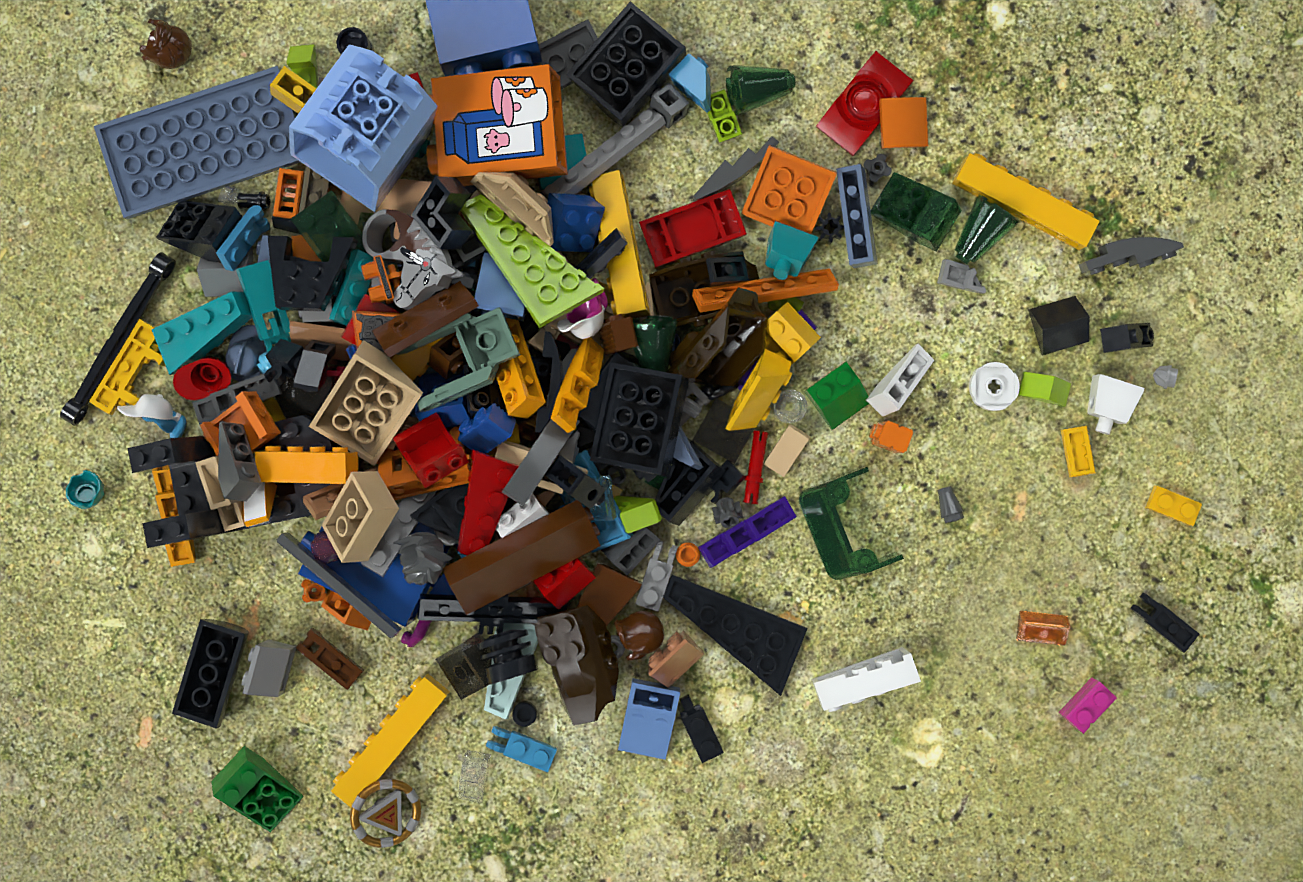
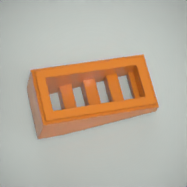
M279 168L273 210L274 217L298 220L304 171ZM287 179L297 180V184H289ZM285 188L296 189L295 193L285 192ZM283 197L294 198V202L283 201ZM281 206L293 207V212L281 211Z

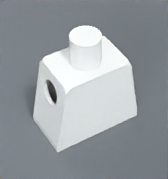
M1102 374L1093 375L1087 413L1099 418L1095 431L1110 435L1113 423L1126 424L1145 388Z

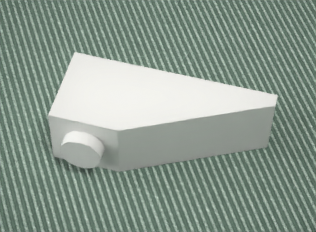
M916 344L877 384L866 401L882 417L899 410L934 362V359L919 344Z

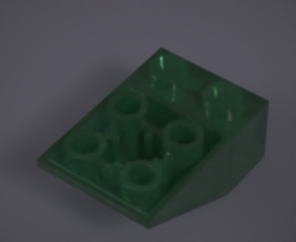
M894 172L873 205L871 215L916 243L937 252L962 210L956 199Z

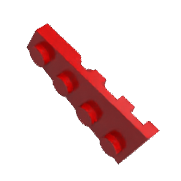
M473 449L471 455L472 466L468 475V493L465 495L464 502L465 513L461 522L457 549L461 554L469 555L489 545L508 499V496L502 493V491L519 467L517 464Z

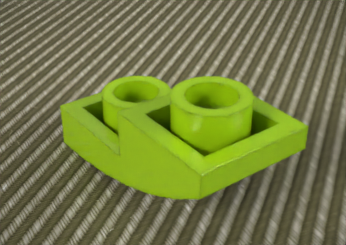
M725 89L711 94V110L707 115L718 142L721 143L742 135Z

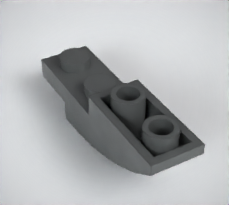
M1157 237L1118 240L1098 247L1100 257L1079 264L1081 274L1090 271L1091 275L1105 271L1104 266L1111 263L1113 267L1129 263L1130 267L1138 264L1139 268L1154 264V258L1161 256L1162 260L1177 256L1176 251L1184 248L1181 242Z

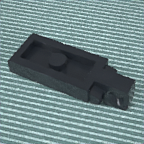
M689 694L681 697L680 701L684 708V711L680 712L681 720L701 762L704 763L723 754L724 751L703 707L701 708L700 704L694 706Z

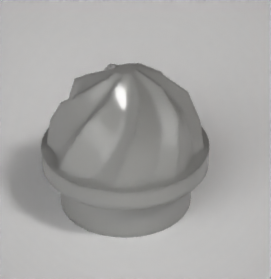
M1172 365L1160 366L1153 374L1155 383L1163 387V389H1167V387L1174 388L1178 369L1172 368Z

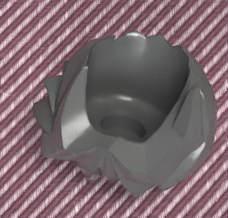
M428 532L414 533L393 542V544L401 545L399 554H401L400 564L403 566L404 579L409 584L424 585L427 582L435 584L447 561L453 559L444 553L442 540L437 535Z

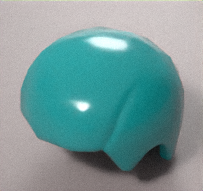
M83 470V473L79 475H73L66 487V498L70 504L81 509H89L96 506L104 496V484L100 477L88 470Z

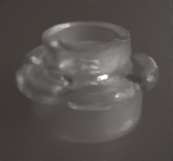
M225 185L219 195L218 202L224 204V206H235L239 194L237 193V188Z

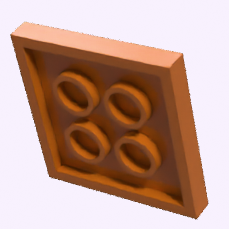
M769 145L741 214L772 227L775 221L811 234L837 172Z

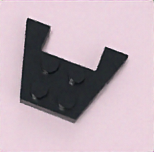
M268 235L275 307L280 310L324 312L338 285L336 280L341 270L346 269L349 262L347 258L351 250L356 248L358 240L354 237H333L328 262L289 261L293 239L288 236Z

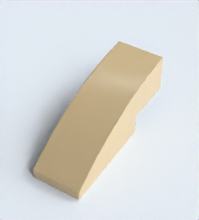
M218 456L195 462L210 509H218L224 530L229 531L245 526L243 501L224 499L218 480Z

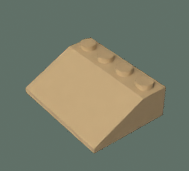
M363 340L309 427L340 446L348 447L350 452H358L360 458L375 466L423 392L384 352Z

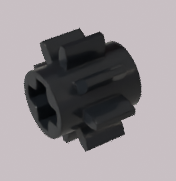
M828 213L825 220L821 217L817 219L821 226L815 227L814 231L820 233L819 241L824 238L828 239V244H831L834 237L838 240L842 238L841 234L838 233L844 230V225L839 223L840 216L835 219L831 217V213ZM828 223L832 228H835L831 234H829L827 229H824Z

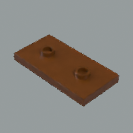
M459 281L448 289L437 293L377 327L372 332L387 356L391 357L474 310L479 305L472 294Z

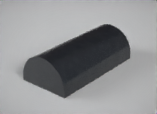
M200 619L172 714L216 729L221 726L249 634L248 630L220 620Z

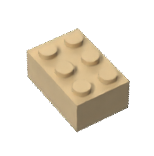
M378 471L351 472L322 524L342 563L368 561L398 512L399 507Z

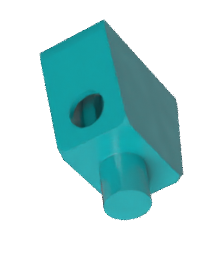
M775 221L768 238L766 266L774 269L773 275L779 280H785L788 275L798 276L809 259L818 237Z

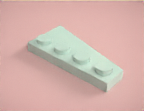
M504 623L503 632L512 629H527L528 635L518 638L519 644L530 641L531 645L521 651L523 655L534 654L538 644L535 624ZM525 674L494 684H487L484 710L503 719H508Z

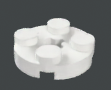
M999 362L987 363L977 368L969 382V392L974 404L988 411H998L1007 408L1015 401L1020 389L1017 375L1006 364ZM992 380H996V384L1000 385V389L996 390L995 394L992 393L991 389H988V384H991Z

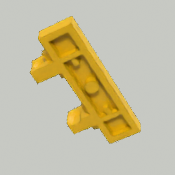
M138 320L89 402L113 415L119 404L121 406H125L127 403L135 405L140 398L132 392L134 389L132 383L144 363L149 364L153 360L160 366H166L161 353L158 352L159 348L151 330L155 328L144 320Z

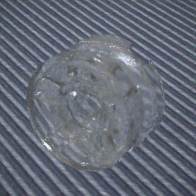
M785 390L781 392L775 404L772 403V411L780 422L792 424L800 421L805 416L807 401L800 392ZM787 402L793 403L794 409L792 411L785 410Z

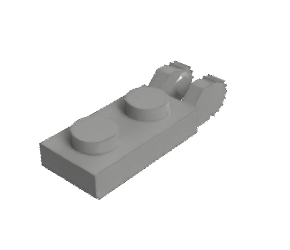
M663 541L657 543L653 557H650L635 603L636 605L659 611L672 572V563L678 546L672 545L668 553L667 562L658 560L663 548Z

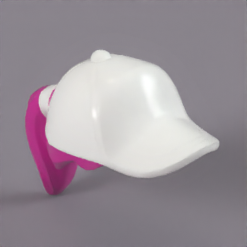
M593 278V279L591 280V281H593L595 284H596V283L599 284L597 278ZM605 293L599 294L568 313L566 319L558 322V329L561 332L571 331L577 338L581 339L594 336L601 329L604 322V311L608 305Z

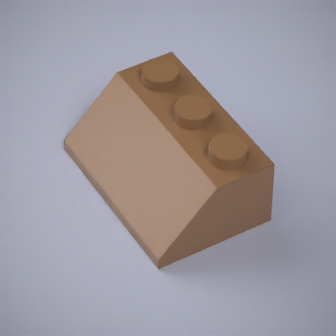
M290 321L292 343L301 345L303 348L311 340L336 344V353L327 364L337 365L338 361L347 362L348 365L350 357L346 349L352 343L341 338L345 329Z

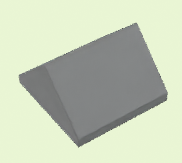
M253 247L250 248L236 269L253 264ZM200 258L197 273L205 297H221L231 291L243 292L236 269L234 272L225 270L222 263Z

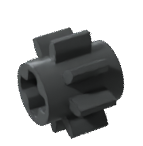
M722 498L716 503V507H712L715 523H721L725 528L736 526L739 523V518H743L740 502L734 503L732 498Z

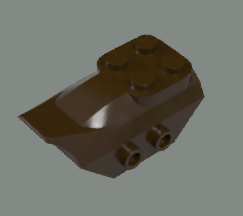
M711 251L701 254V258L692 260V257H686L677 260L678 264L649 274L651 292L663 331L694 324V328L707 325L708 320L713 319L721 309L699 312L692 297L694 289L711 287L706 259L744 257L743 251L720 254ZM745 259L749 281L758 280L759 275L756 265L751 264Z
M738 287L727 303L702 331L688 333L679 346L670 354L668 358L670 368L667 370V373L683 375L690 382L705 385L710 383L716 386H734L764 353L768 318L759 308L758 294Z
M588 605L537 617L538 621L535 625V632L544 661L551 665L552 674L556 680L564 710L568 714L572 725L597 721L604 707L608 703L615 701L619 674L618 659L614 654L611 634L607 630L605 622Z

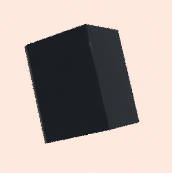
M1076 296L1028 309L1042 356L1089 342L1090 316Z

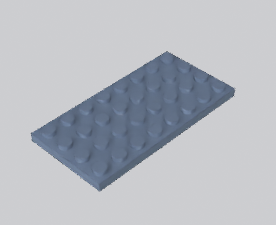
M275 66L94 126L123 218L130 219L279 170V168L300 163L299 160L290 155L289 126L296 118L295 112L270 93V84L281 69Z

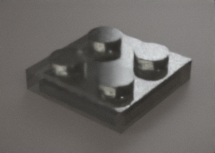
M715 399L692 440L735 464L754 428L732 431L725 429L732 406L719 399Z

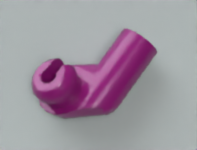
M419 620L413 634L408 631L404 632L401 642L407 644V647H414L425 637L432 621Z

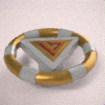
M383 779L371 783L357 795L352 804L350 824L353 832L359 840L372 847H392L403 842L415 831L420 821L421 802L419 796L410 785L400 780ZM396 789L386 797L378 799L373 806L359 815L364 802L372 793L378 790ZM400 791L405 793L412 804V816L403 830ZM360 821L395 834V836L384 838L372 837L366 833Z

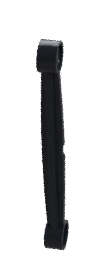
M163 252L158 253L149 266V275L117 322L110 338L106 340L75 397L71 398L62 408L60 418L73 426H76L83 420L88 411V402L136 323L142 318L161 282L166 280L173 272L176 265L174 259Z

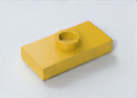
M1087 425L1061 430L1069 477L1096 473Z

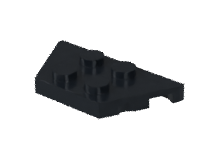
M469 483L445 488L410 514V517L459 541L461 522L465 513V495L468 493Z

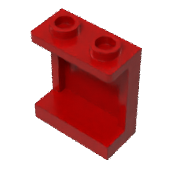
M436 412L393 437L401 455L424 488L429 487L469 463L463 448L459 443L455 442Z

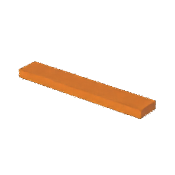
M828 268L799 273L796 277L788 275L785 280L771 277L694 289L692 297L699 312L722 309L738 287L756 292L758 294V303L837 291L839 283L831 269Z

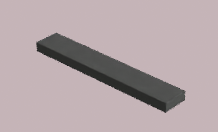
M289 532L282 533L277 538V543L389 638L395 637L401 631V627Z

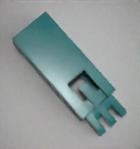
M269 260L236 269L259 339L264 341L267 352L280 339L291 342L289 335L290 322L286 310H280L275 307ZM272 311L275 318L268 319L272 329L267 330L262 314Z

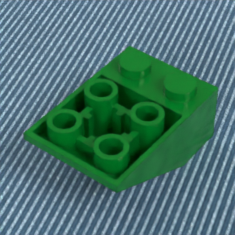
M243 746L211 781L213 797L269 832L303 798V795L263 757L246 746Z

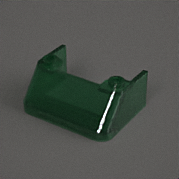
M859 467L806 488L798 497L799 506L827 575L835 580L866 574L904 559L903 555L898 552L878 559L875 553L867 548L853 552L835 506L844 503L850 495V489L846 480L869 472L868 467Z

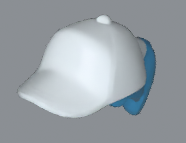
M143 394L135 405L117 406V409L126 416L142 417L147 422L156 423L164 432L169 433L170 438H180L185 431L186 418L180 413L173 411L171 404L161 394Z

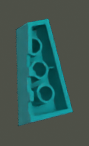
M231 291L151 329L169 375H175L177 370L184 365L206 357V354L214 347L221 345L226 337L231 333H235L252 318L244 292Z

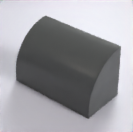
M648 527L632 532L633 536L630 539L601 549L607 558L627 576L660 541Z

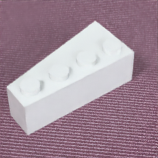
M901 647L813 678L812 682L822 709L833 712L841 709L842 705L859 703L864 701L865 698L881 695L891 690L921 682L911 653Z

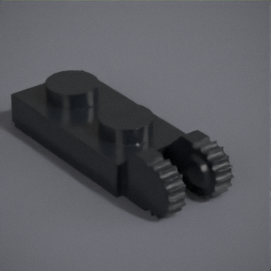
M1142 593L1139 597L1143 602L1153 607V611L1148 615L1141 607L1134 604L1130 609L1140 618L1144 619L1148 626L1178 650L1185 653L1200 634L1163 604Z

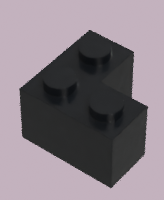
M435 176L411 216L439 249L460 250L473 231L458 214L471 194L457 178Z

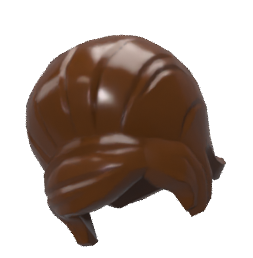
M149 19L148 23L156 26V28L150 32L147 46L140 45L139 47L140 52L143 54V61L148 60L165 69H176L183 66L188 61L192 50L188 34L183 29L175 25H169L163 20Z
M637 611L620 621L616 619L614 623L616 635L619 636L624 648L633 651L632 654L626 656L627 661L641 659L646 654L656 651L663 643L665 636L664 627L660 619L651 612Z

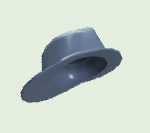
M246 325L238 329L233 334L226 353L225 362L231 376L239 382L261 374L257 367L259 363L258 358L267 350L264 341H260L254 325Z

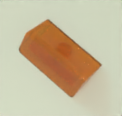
M1020 611L1016 639L1017 641L1065 646L1071 626L1068 617L1065 615Z

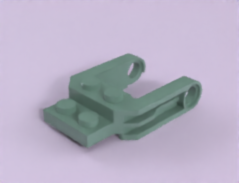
M500 307L478 317L467 313L396 353L400 355L411 352L456 332L467 363L473 370V373L436 388L433 393L420 398L417 402L420 412L435 409L492 384L499 369V364L521 355Z

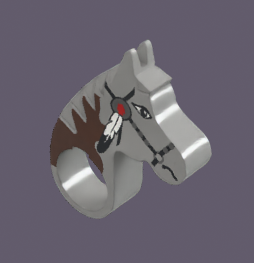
M383 209L374 213L366 222L362 235L363 246L366 252L372 257L381 255L382 260L385 262L403 265L401 273L402 283L396 288L393 299L398 307L409 310L432 297L435 292L444 288L448 289L452 279L464 276L463 272L452 266L448 250L439 249L412 216L397 210ZM397 222L398 229H400L399 239L388 251L384 252L382 249L383 234L390 224Z

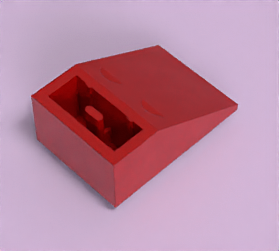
M578 557L534 580V583L543 596L557 609H560L596 577L582 558Z

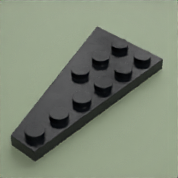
M671 574L663 598L781 696L808 628Z

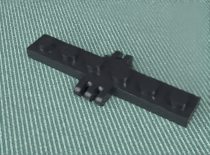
M615 228L575 268L583 271L589 279L596 273L602 272L614 256H618L624 251L625 246L628 244L624 235ZM530 313L525 316L524 322H519L525 341L532 338L539 329Z
M420 594L417 615L418 620L478 622L477 634H483L484 626H487V635H492L494 627H497V634L503 632L504 623L536 624L538 621L537 617L567 610L568 603L557 609L546 598L508 597V594L466 615L455 595Z

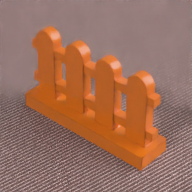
M453 427L449 433L455 442L461 445L466 455V446L458 441L459 427ZM386 448L376 463L378 464V472L394 500L469 483V470H471L470 464L467 463L429 487L424 488L399 450L394 451L393 449ZM467 454L466 457L469 463H472L470 454ZM402 458V470L395 471V459Z

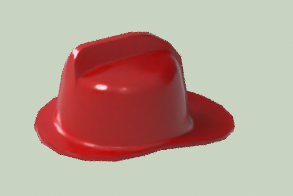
M208 356L178 369L173 377V386L175 391L185 399L199 400L210 396L214 392L228 388L232 376L226 362H222L216 357Z

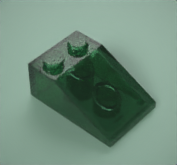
M330 191L291 218L301 235L322 262L329 261L333 237H354L358 240L355 249L367 253L363 246L362 230L333 191ZM353 249L351 250L347 260H350Z

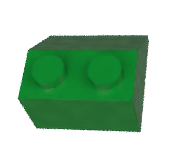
M847 361L804 391L831 430L869 404L866 401L869 396L864 386Z

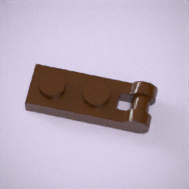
M311 628L307 632V638L304 641H300L296 646V649L346 690L350 689L364 671L362 667L325 639L314 628ZM314 643L320 646L316 652L311 648Z

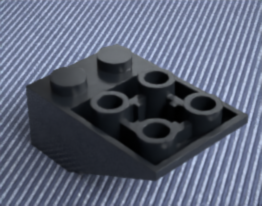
M182 201L174 207L173 212L163 224L156 238L207 261L221 263L216 252L243 216L236 207Z

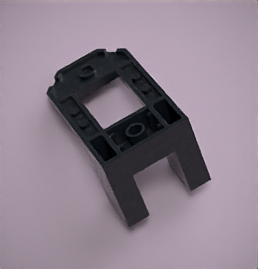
M301 415L275 421L280 434L257 451L265 450V446L285 445L286 449L288 446H303V451H310V447H325V451H332V447H336V443L309 427L313 421L310 416ZM204 436L169 438L127 448L132 473L170 469L178 516L142 523L147 548L311 516V513L303 503V496L332 485L325 483H293L294 494L274 498L269 521L225 531L218 509H210L195 463L215 457L214 449Z

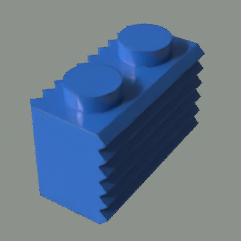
M496 403L486 409L482 407L477 411L473 419L467 418L462 422L459 427L458 441L471 450L486 454L512 436L516 419L509 416L499 406L497 407Z

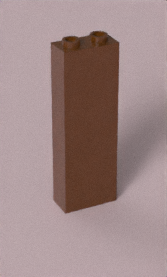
M576 500L459 559L442 570L449 586L467 615L600 547L597 536L601 534L595 522H590L594 520L588 507L583 508L581 503Z

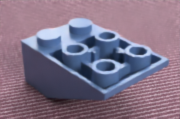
M632 678L618 750L666 760L680 697L679 687L670 686L668 688L660 683Z

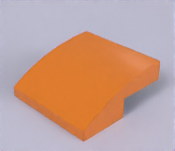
M926 97L882 98L879 100L882 149L928 147Z

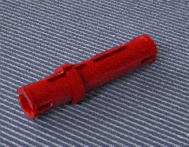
M753 431L748 475L744 479L747 482L743 503H750L751 494H753L751 504L758 505L760 484L764 480L761 477L768 432H762L761 441H759L760 431Z

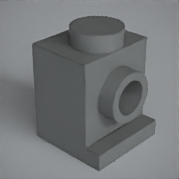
M670 83L663 88H657L652 93L650 107L664 117L665 126L668 129L686 116L689 102Z

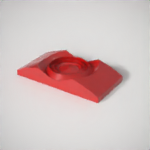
M875 51L824 114L816 128L851 156H854L880 123L879 100L882 98H900L914 80Z
M730 189L639 222L655 268L677 262L679 259L690 257L705 250L722 246L747 235Z

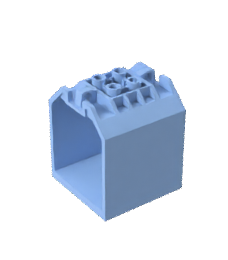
M349 44L289 126L290 155L376 212L430 135L437 105L417 81L407 74L403 77L384 64V58L374 51Z

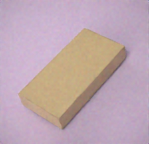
M789 424L766 458L764 465L784 477L810 439V436Z

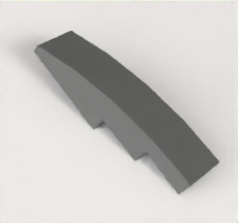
M771 136L756 154L748 148L733 166L724 160L693 196V201L695 202L720 193L742 180L762 163L768 146L772 145L777 148L779 141Z
M264 374L230 385L228 388L214 392L206 398L193 401L192 404L199 425L203 422L213 421L237 402L235 397L242 391H256L262 402H265L282 394L280 386L276 384L274 379L268 382Z
M551 419L502 493L524 506L573 431L567 433Z

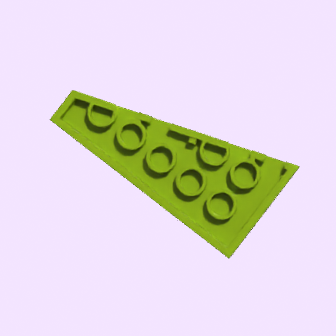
M482 194L466 201L460 210L539 328L604 292V287L598 283L595 284L586 277L583 271L577 270L570 265L566 258L536 235L532 236L525 230L524 226L519 222L515 223L504 214L503 210Z

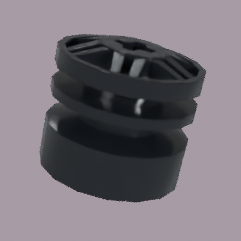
M512 629L489 636V638L477 644L478 650L489 647L491 653L480 656L481 660L493 659L494 664L484 669L488 685L539 670L535 655H523L521 651L531 645L530 641L519 644L518 638L527 636V629Z

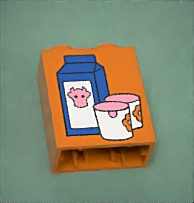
M549 64L431 78L432 95L429 96L437 105L433 121L436 144L427 146L426 155L428 168L432 175L438 174L441 177L457 178L463 186L473 185L470 181L478 172H514L517 176L521 175L525 179L568 175L560 76Z

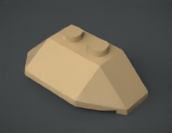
M478 172L470 181L489 200L503 210L504 214L515 223L519 222L524 226L525 230L532 236L536 235L549 246L554 243L551 207L547 204L548 201L542 194L535 193L529 187L528 181L523 176H517L514 172Z

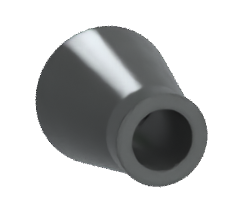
M949 486L937 490L941 519L944 518L945 524L963 519V512L965 511L955 496L952 487Z

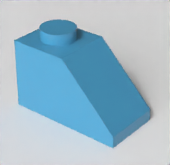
M688 53L669 73V76L676 88L708 113L711 110V81L707 71L708 65L700 57L696 59Z

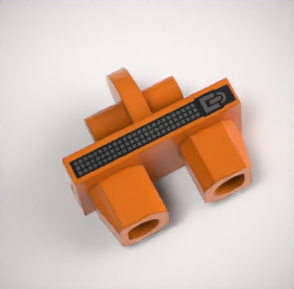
M381 255L375 256L372 262L362 265L361 270L365 281L378 277L380 283L379 286L368 288L371 303L385 301L386 305L392 304L394 299L390 283H393L394 290H396L400 285L402 271L397 272L395 264L387 266L390 273L387 275Z

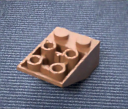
M684 630L680 634L677 631L672 634L667 640V646L663 650L658 648L649 657L648 674L668 688L704 655L703 650Z

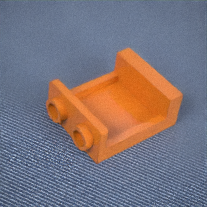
M242 391L235 397L237 402L213 421L200 424L203 436L211 444L215 451V456L219 455V423L221 421L242 424L244 426L252 454L280 434L279 429L256 391Z

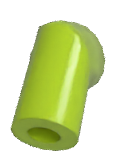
M797 297L769 301L768 307L772 311H777L788 302L799 312L805 302Z

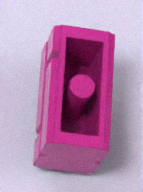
M1091 677L1058 713L1076 730L1084 734L1090 727V724L1094 723L1117 697L1100 681Z

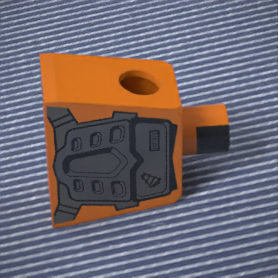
M352 311L356 348L358 349L364 340L385 353L372 330L399 316L401 313Z

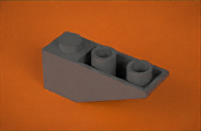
M221 421L219 423L218 480L224 499L247 502L262 484L244 426L242 424Z

